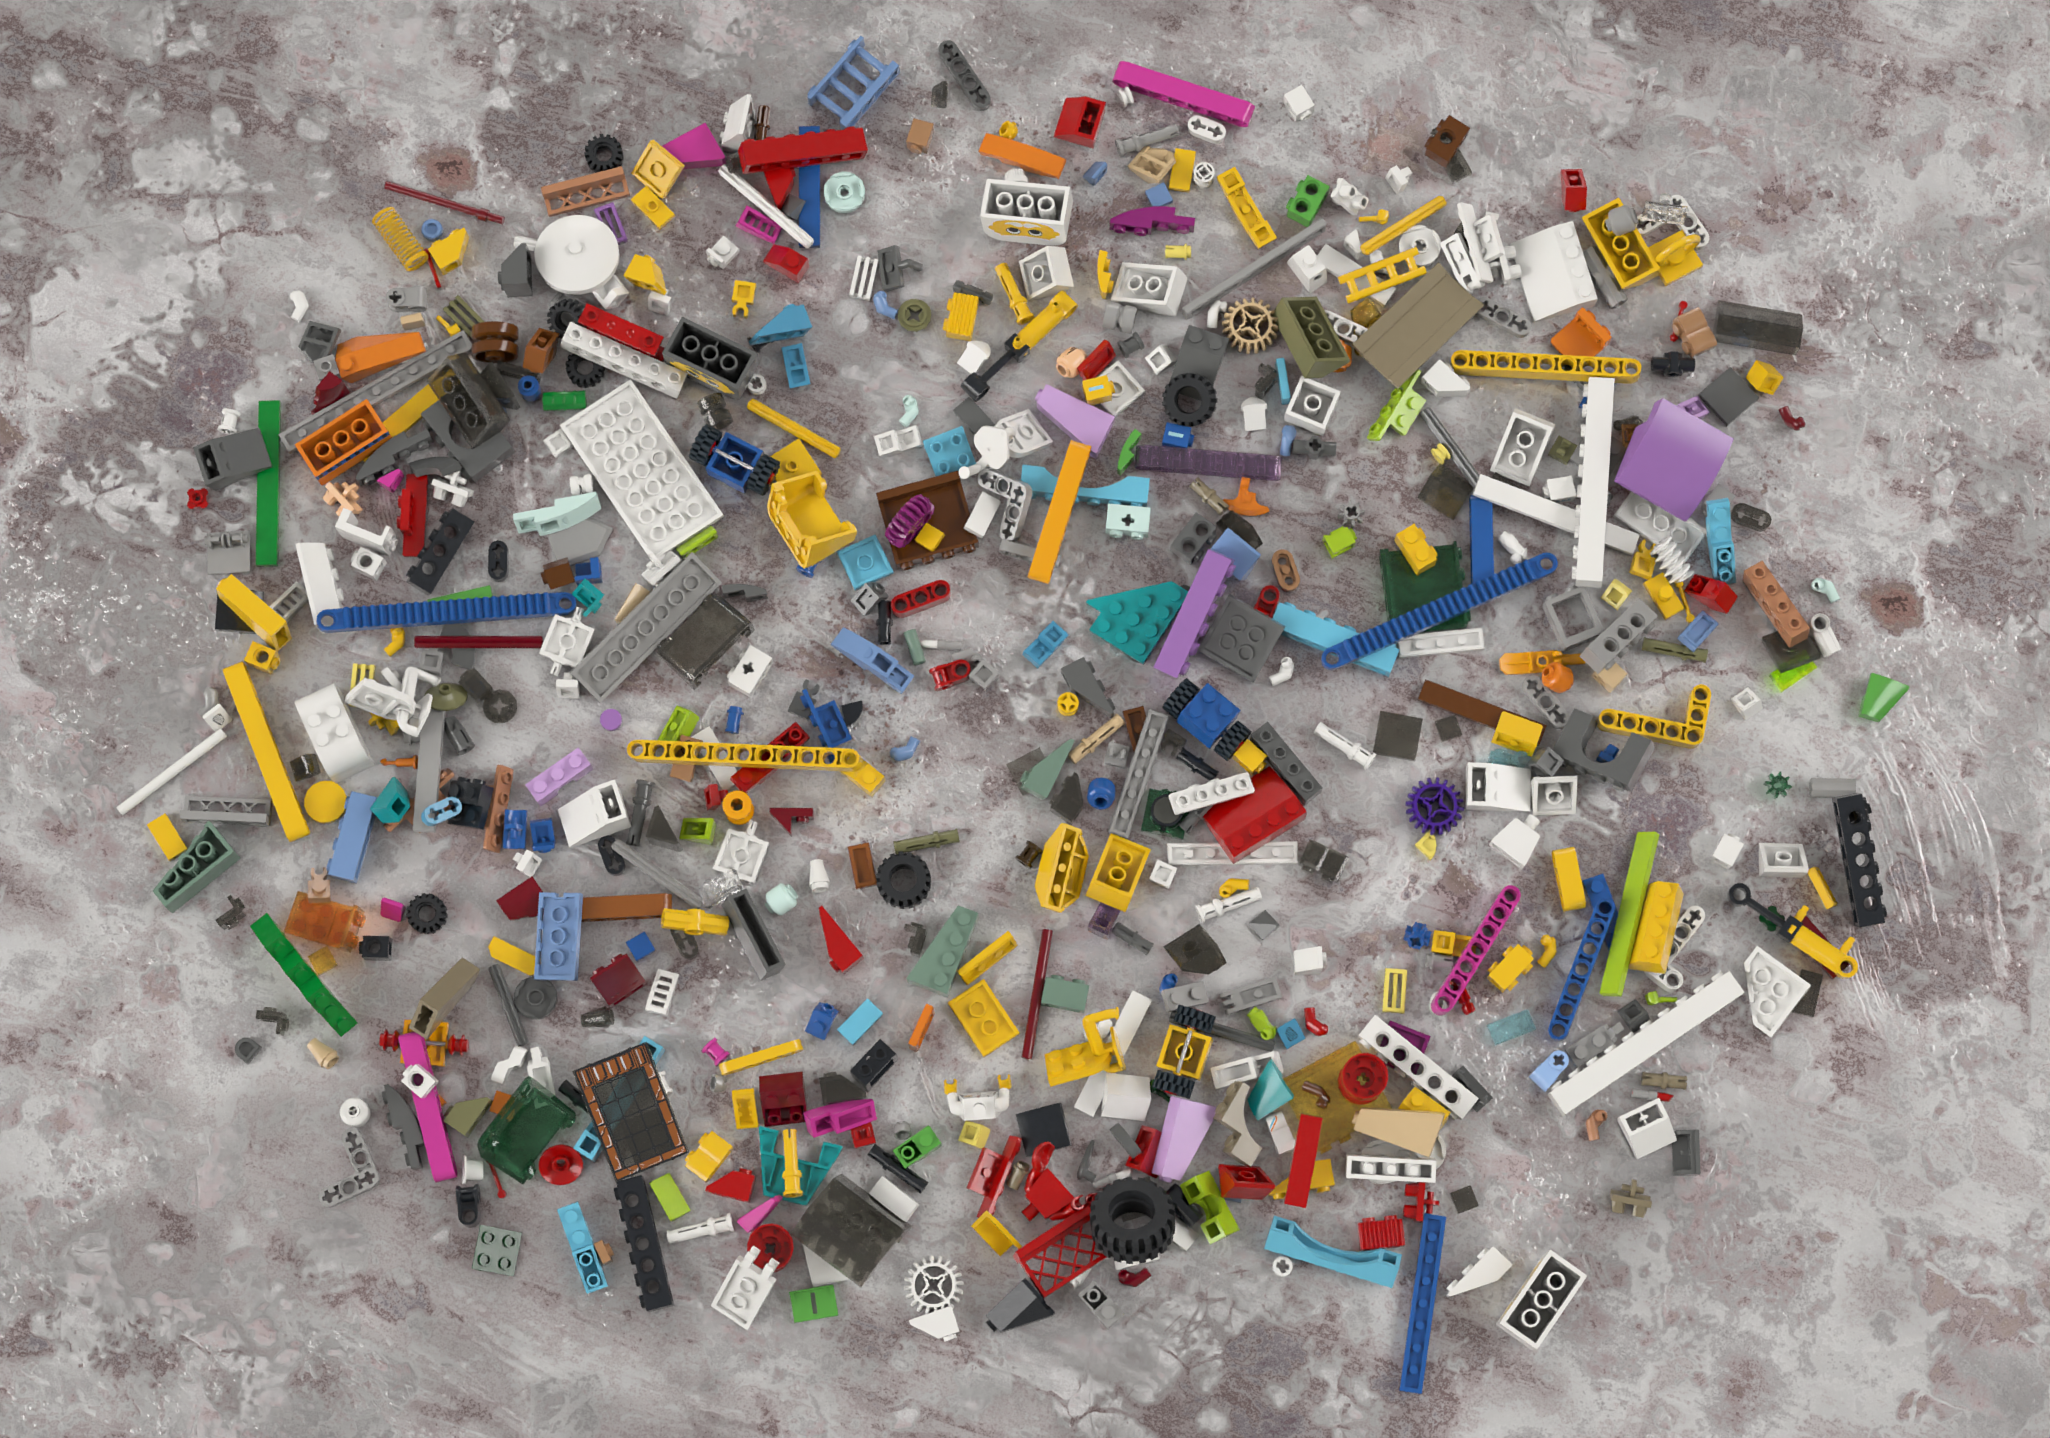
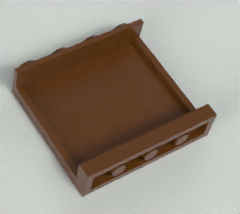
M959 471L876 493L885 529H887L888 524L906 502H909L914 496L921 494L934 505L933 514L927 523L945 534L935 551L932 552L916 543L915 538L905 547L901 548L890 543L897 570H910L916 564L928 565L935 562V559L942 557L943 559H950L955 557L957 553L963 552L968 554L979 548V541L976 535L963 529L970 516Z

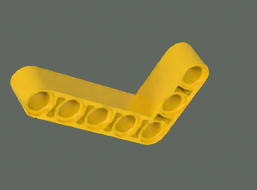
M1703 684L1693 688L1688 697L1684 723L1614 709H1604L1597 717V727L1601 731L1630 737L1633 732L1653 742L1694 749L1704 738L1711 691ZM1695 692H1702L1705 700H1698L1695 697ZM1691 713H1699L1701 721L1693 720ZM1609 716L1612 719V724H1605L1602 721V717ZM1623 721H1631L1634 725V728L1627 729L1624 726ZM1645 725H1652L1655 728V733H1648L1645 730ZM1666 729H1673L1676 732V737H1669L1666 734ZM1694 733L1697 736V741H1690L1687 734Z

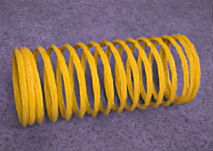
M386 207L373 217L372 224L376 226L378 232L384 237L383 239L389 244V247L397 255L402 265L405 266L406 271H414L428 260V254L426 251H423V247L418 243V240H415L416 237L413 236L410 229H407L408 226L405 225V222H402V218L397 214L394 207ZM389 210H393V211H390V212L386 213L385 215H383V216L378 220V222L375 223V221L377 220V218L380 217L383 213H385V212H387V211H389Z

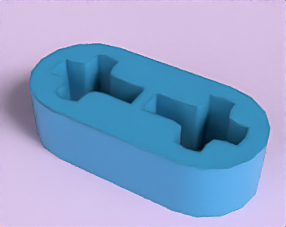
M456 797L443 799L423 810L421 814L422 821L427 826L438 825L458 815L462 810V804ZM449 804H454L455 809H453V811H444V808H446ZM430 812H439V815H437L434 819H429L428 815L430 814Z

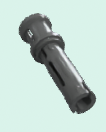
M637 779V791L632 799L635 805L626 844H634V846H640L646 810L652 803L650 796L652 787H655L654 782Z

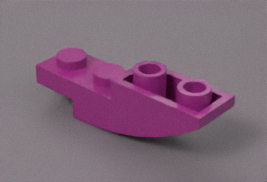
M1144 207L1130 210L1111 218L1109 230L1119 234L1131 232L1142 237L1151 235L1152 227L1159 231H1168L1169 229L1177 230L1181 234H1189V232L1194 233L1195 218L1175 215L1176 207Z

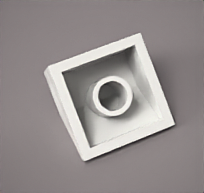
M1046 246L1019 261L1028 301L1055 296L1062 290L1066 292L1074 287L1064 247Z

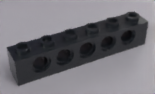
M1861 793L1832 797L1854 926L1860 928L1885 923L1884 917H1887L1885 905L1881 902L1883 889L1877 879L1879 866L1873 857L1875 844L1873 840H1870L1869 831L1872 830L1870 819L1866 817L1865 812L1868 809L1867 800ZM1855 811L1857 819L1851 823L1848 816L1850 812ZM1858 832L1861 835V840L1859 843L1854 844L1852 837ZM1859 854H1863L1865 861L1859 866L1856 863V858ZM1866 875L1869 881L1865 887H1862L1860 879ZM1867 897L1872 899V905L1869 908L1864 906V900Z
M639 1175L616 1181L617 1187L614 1188L616 1200L621 1201L622 1209H619L621 1222H625L627 1230L624 1231L626 1243H630L632 1252H629L631 1264L636 1265L637 1269L634 1278L636 1286H641L643 1294L639 1295L642 1309L646 1308L647 1312L675 1306L644 1176ZM636 1195L638 1197V1204L634 1207H629L627 1204L628 1198ZM642 1217L644 1221L642 1227L634 1228L632 1225L634 1218ZM642 1238L648 1239L649 1242L645 1250H639L637 1246L638 1241ZM646 1260H652L654 1263L653 1269L649 1272H645L642 1267ZM652 1281H656L659 1284V1289L656 1293H649L648 1284Z

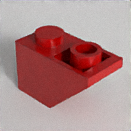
M1694 574L1684 590L1686 594L1710 609L1725 614L1729 612L1738 598L1727 583Z

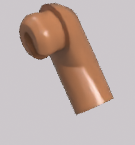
M1597 1109L1586 1120L1589 1141L1600 1139L1598 1127L1603 1121H1606V1111Z

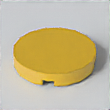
M320 781L313 784L307 790L304 798V807L307 814L314 821L330 824L345 814L346 809L344 805L347 795L344 789L337 783Z

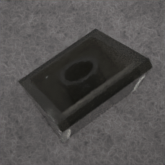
M1440 463L1429 476L1417 498L1451 520H1454L1474 488L1466 478Z
M659 805L654 807L646 833L647 840L652 845L677 852L682 851L680 843Z

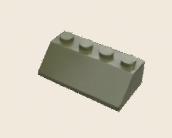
M1317 296L1281 298L1272 317L1278 318L1276 324L1305 379L1323 378L1350 362Z

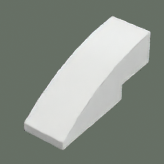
M1272 1051L1210 1068L1215 1089L1229 1087L1235 1081L1247 1083L1258 1080L1271 1059L1281 1073H1284L1279 1052Z

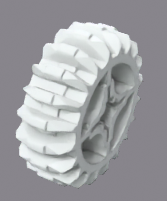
M933 1255L929 1257L930 1263H926L924 1257L921 1258L922 1266H919L917 1262L913 1263L917 1270L914 1272L912 1269H908V1273L913 1276L912 1278L905 1277L904 1279L906 1282L911 1283V1285L904 1286V1290H911L912 1292L907 1294L906 1298L914 1297L910 1305L913 1307L919 1303L917 1311L921 1312L923 1307H925V1314L930 1313V1309L937 1311L940 1308H945L947 1305L951 1306L953 1310L954 1306L951 1301L960 1302V1299L955 1297V1294H963V1290L957 1289V1286L964 1285L963 1281H956L962 1274L953 1273L957 1266L954 1265L949 1268L948 1266L951 1262L949 1259L946 1260L945 1264H942V1256H939L938 1261L934 1262ZM928 1268H940L945 1272L938 1277H931L925 1270ZM921 1275L926 1285L922 1292L917 1295L915 1285L918 1276ZM926 1277L934 1280V1283L935 1280L940 1282L937 1286L942 1293L941 1295L937 1291L934 1292V1290L928 1291L930 1284ZM951 1277L952 1291L947 1297L942 1290V1285L947 1278ZM931 1294H935L943 1302L929 1304L922 1300Z

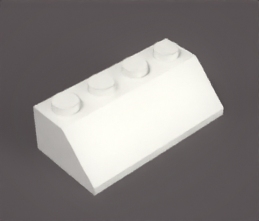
M297 543L295 545L314 625L317 627V615L322 610L342 608L341 601H344L342 589H338L336 581H339L338 571L336 568L333 569L331 562L335 558L332 548L328 549L325 543ZM325 616L321 620V623L327 627L331 626L334 622L330 616Z

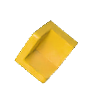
M1759 360L1754 362L1746 375V379L1758 391L1770 395L1775 393L1784 378L1771 364Z

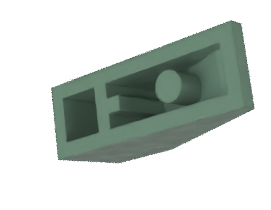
M1067 740L1031 767L1029 771L1025 770L1020 779V782H1022L1020 789L1042 800L1046 799L1075 740Z

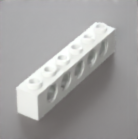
M573 322L569 323L560 344V348L676 399L688 374Z
M1374 1015L1357 1036L1361 1039L1359 1043L1367 1050L1371 1048L1378 1053L1376 1056L1385 1064L1391 1063L1395 1067L1393 1069L1395 1073L1402 1078L1407 1076L1412 1080L1411 1085L1413 1087H1417L1421 1091L1424 1090L1430 1095V1098L1451 1112L1449 1116L1452 1119L1456 1120L1458 1118L1462 1120L1479 1099L1378 1016ZM1383 1035L1388 1039L1386 1047L1377 1045L1376 1038ZM1401 1049L1404 1051L1405 1059L1403 1061H1397L1394 1058L1393 1053L1395 1050ZM1418 1063L1422 1066L1423 1070L1420 1075H1414L1411 1072L1412 1064ZM1429 1078H1437L1440 1082L1439 1088H1430L1428 1085ZM1453 1091L1456 1093L1457 1100L1455 1103L1446 1101V1092Z

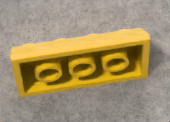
M1618 197L1582 217V220L1619 285L1624 290L1640 286L1659 276L1660 267L1637 228L1621 236L1615 235L1613 231H1608L1605 220L1608 219V212L1623 206Z
M1656 881L1648 884L1628 969L1666 974L1684 895L1678 883Z

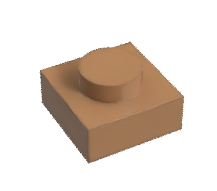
M603 1240L594 1243L602 1263L607 1265L613 1262L611 1256L614 1255L611 1245L609 1243L605 1244Z

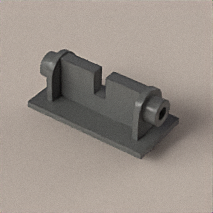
M1464 1066L1452 1075L1455 1080L1479 1098L1472 1107L1476 1112L1493 1099Z

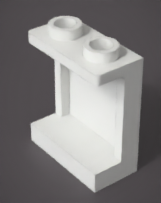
M343 508L335 525L342 538L387 556L396 549L398 539L390 526L386 525L383 534L379 536L357 527L359 521L351 510Z

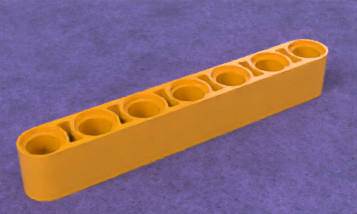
M1073 440L1069 443L1030 566L1029 579L1046 584L1050 582L1092 447L1090 445Z

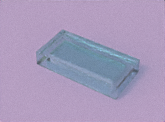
M1528 1009L1487 1025L1495 1046L1536 1030Z

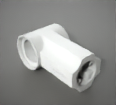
M1821 613L1813 616L1807 622L1810 627L1809 633L1813 635L1823 657H1828L1840 651L1841 647L1830 627L1828 616ZM1814 620H1819L1823 625V629H1817L1814 626Z

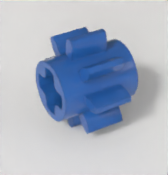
M1415 922L1412 927L1407 925L1403 940L1408 942L1409 947L1420 950L1423 945H1429L1432 931H1428L1426 924Z

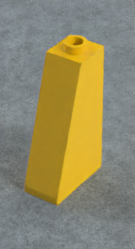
M232 574L227 578H223L218 583L216 590L219 598L273 650L278 652L292 639L287 621Z

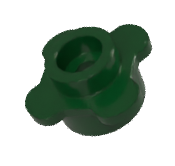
M1775 906L1768 907V910L1785 920L1784 915H1780ZM1759 915V921L1767 927L1768 931L1774 932L1777 926L1762 915Z

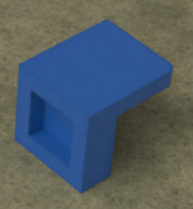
M598 557L590 558L588 563L575 565V582L577 586L584 579L588 580L591 584L603 583L601 562Z

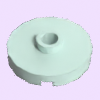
M842 171L833 174L825 183L823 194L826 204L832 210L838 213H850L862 205L865 199V187L863 181L851 172ZM847 191L848 195L842 196L841 193Z

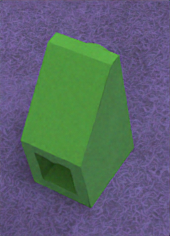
M928 1125L895 1148L893 1152L906 1169L940 1148L942 1143Z

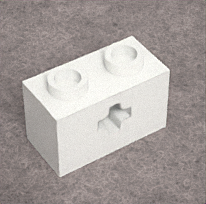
M750 645L748 649H744L738 658L740 660L736 668H731L727 678H729V686L752 698L774 662L772 657ZM752 667L753 673L748 672L746 675L744 669H750Z

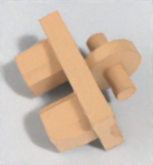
M329 482L325 486L328 490L322 497L323 500L330 506H333L337 501L342 504L336 511L338 516H340L343 508L351 510L353 514H360L363 510L356 502L360 498L356 493L359 489L356 483L349 486L347 482L342 483V485L338 482L335 484Z

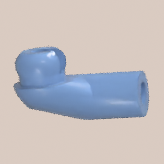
M878 291L873 297L876 311L895 320L898 310L888 306L887 294L884 291Z
M1285 425L1282 428L1283 435L1280 455L1290 456L1292 443L1297 435V431L1294 426Z
M911 736L906 746L893 747L890 750V757L896 761L910 759L916 751L920 740Z

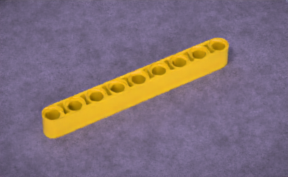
M1458 350L1451 357L1453 372L1457 375L1585 382H1588L1589 377L1615 378L1614 383L1632 384L1638 381L1641 373L1640 362L1632 358ZM1463 360L1465 361V364L1459 366L1455 363V361ZM1478 361H1485L1487 365L1480 367L1476 363ZM1499 362H1506L1508 366L1501 368L1497 364ZM1527 363L1530 367L1522 369L1519 367V364ZM1542 364H1548L1551 368L1548 370H1543L1540 366ZM1569 365L1572 367V370L1565 371L1562 369V366ZM1591 366L1594 370L1586 372L1583 367ZM1612 367L1615 372L1607 373L1604 369ZM1633 368L1636 370V373L1629 374L1626 372V369Z
M241 661L224 668L225 679L289 842H293L310 835L308 824L245 663Z

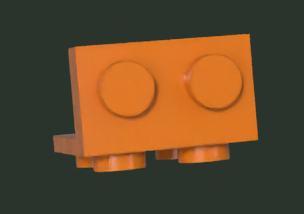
M1582 307L1576 312L1574 319L1552 337L1550 342L1561 355L1595 357L1609 345L1612 337L1608 328L1604 325L1601 326L1596 321L1595 315L1590 310L1586 311Z

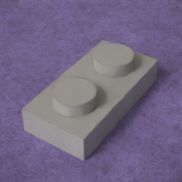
M1203 981L1161 991L1166 1013L1176 1011L1178 1005L1194 1007L1209 1002Z

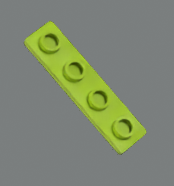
M1418 369L1399 388L1396 387L1391 392V398L1381 409L1377 421L1369 429L1367 436L1369 441H1380L1389 426L1402 436L1407 434L1426 402L1423 397L1412 389L1421 374V370Z

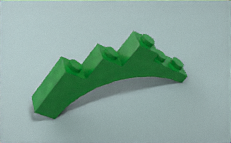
M265 913L250 926L264 948L299 988L305 999L320 1013L340 1037L358 1024L268 913Z

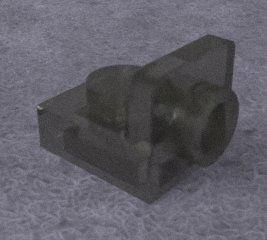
M1263 363L1259 365L1258 372L1265 378L1261 377L1254 386L1256 388L1255 396L1261 400L1275 385L1278 378L1277 371L1268 364L1265 366Z
M911 922L910 925L905 924V931L915 934V937L911 936L908 948L911 949L910 953L912 956L920 958L927 931L919 923Z

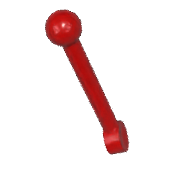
M425 248L423 251H426V253L429 256L428 263L433 274L435 284L437 286V289L441 288L440 281L438 279L435 267L430 256L431 254L428 248Z
M1686 301L1679 303L1680 310L1678 316L1682 315L1688 304ZM1674 331L1673 334L1670 335V340L1672 342H1676L1678 340V336L1674 333Z
M487 1155L485 1161L489 1163L497 1185V1195L503 1199L507 1193L502 1189L493 1164V1156Z

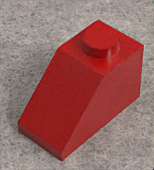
M794 168L763 172L775 206L780 211L794 186L793 177H796Z
M1561 169L1562 202L1565 211L1578 212L1586 210L1587 185L1582 169Z
M776 244L772 246L763 260V263L797 283L800 282L809 268L808 258L789 247Z
M739 1168V1172L733 1170L706 1186L705 1191L710 1194L750 1203L756 1177L752 1175V1171Z

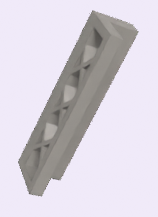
M185 796L184 810H180V819L184 823H207L209 820L212 824L270 826L272 800ZM190 802H200L204 808L200 811H190ZM215 803H221L225 807L222 812L209 810ZM236 804H243L247 810L243 813H236L230 809ZM258 804L266 805L265 814L253 813L252 810Z

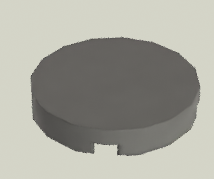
M534 976L522 980L514 992V1002L518 1012L532 1020L543 1019L549 1016L555 1009L558 1001L554 985L549 980H535Z

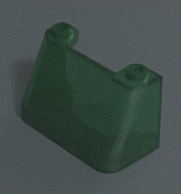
M527 1076L478 1140L477 1147L480 1157L516 1181L524 1184L526 1180L532 1179L536 1172L534 1161L560 1128L563 1130L566 1127L570 1128L574 1124L576 1113L538 1081Z

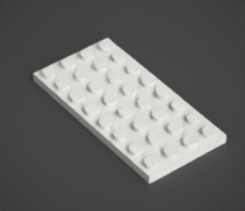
M631 379L560 425L647 556L651 552L657 556L660 552L666 554L670 550L673 551L724 517Z

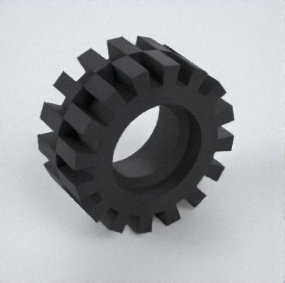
M599 134V138L594 136L593 141L589 140L588 146H585L586 152L584 154L587 164L595 173L622 165L624 156L619 141L617 142L615 137L611 138L609 134L606 137L603 134ZM601 148H608L612 151V156L607 161H600L596 158L597 151Z
M563 299L549 309L550 312L547 313V317L550 318L547 320V324L551 323L549 329H554L556 333H559V338H563L568 327L561 319V314L565 311L573 316L575 324L586 328V326L578 323L583 312L582 309L585 308L583 305L578 306L579 301L573 302V299Z
M574 353L568 355L565 369L574 385L577 384L578 387L584 386L589 388L588 385L594 387L596 382H601L600 378L604 377L605 367L590 361L593 364V370L591 373L583 375L577 371V366L581 361L587 359Z
M422 893L421 896L417 895L414 900L409 902L410 906H407L406 910L408 913H406L409 924L418 932L433 934L436 933V930H441L443 924L445 925V919L448 918L447 908L439 897L430 893ZM432 906L434 908L435 916L431 921L424 922L420 920L419 911L422 907Z

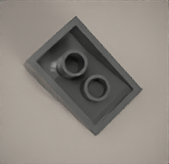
M1189 325L1171 379L1180 374L1195 373L1206 377L1214 386L1228 347L1229 338ZM1193 387L1184 388L1179 393L1202 401L1200 392Z

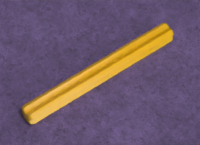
M1437 196L1360 246L1364 255L1371 254L1442 209L1447 204L1445 198Z
M754 398L748 402V410L827 455L837 458L840 454V447Z

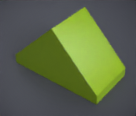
M683 818L679 839L712 845L716 823L712 818Z

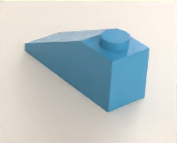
M795 304L785 306L776 317L749 340V344L755 345L803 337L812 328L805 306H795Z

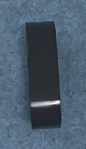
M499 540L492 542L488 549V573L495 582L506 580L509 573V549L503 541ZM498 546H501L502 550H504V552L500 553V559H497V554L493 552L497 550ZM497 564H500V568L504 572H501L500 576L497 577L493 571H496Z
M609 835L601 837L598 841V849L605 868L609 874L619 876L626 868L623 857L615 852L612 846L611 850L613 853L611 854L608 853L606 848L602 849L605 846V841L614 843L616 840ZM613 857L615 858L617 863L621 862V865L618 866L619 870L615 871L613 868L610 869V866L613 865L611 861V858Z

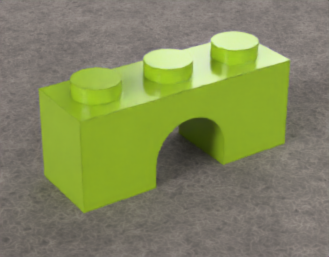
M1210 1170L1194 1176L1180 1185L1189 1205L1197 1203L1203 1208L1206 1214V1221L1200 1224L1210 1245L1240 1230L1224 1198H1221V1192Z

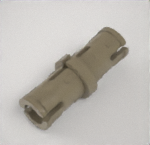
M1197 477L1195 479L1196 482L1193 481L1189 487L1202 498L1204 504H1209L1219 516L1224 514L1222 511L1226 512L1229 505L1216 495L1214 489H1210Z
M1642 1072L1641 1079L1643 1081L1641 1080V1086H1656L1665 1090L1666 1088L1686 1090L1687 1076L1668 1075L1667 1072H1662V1074Z

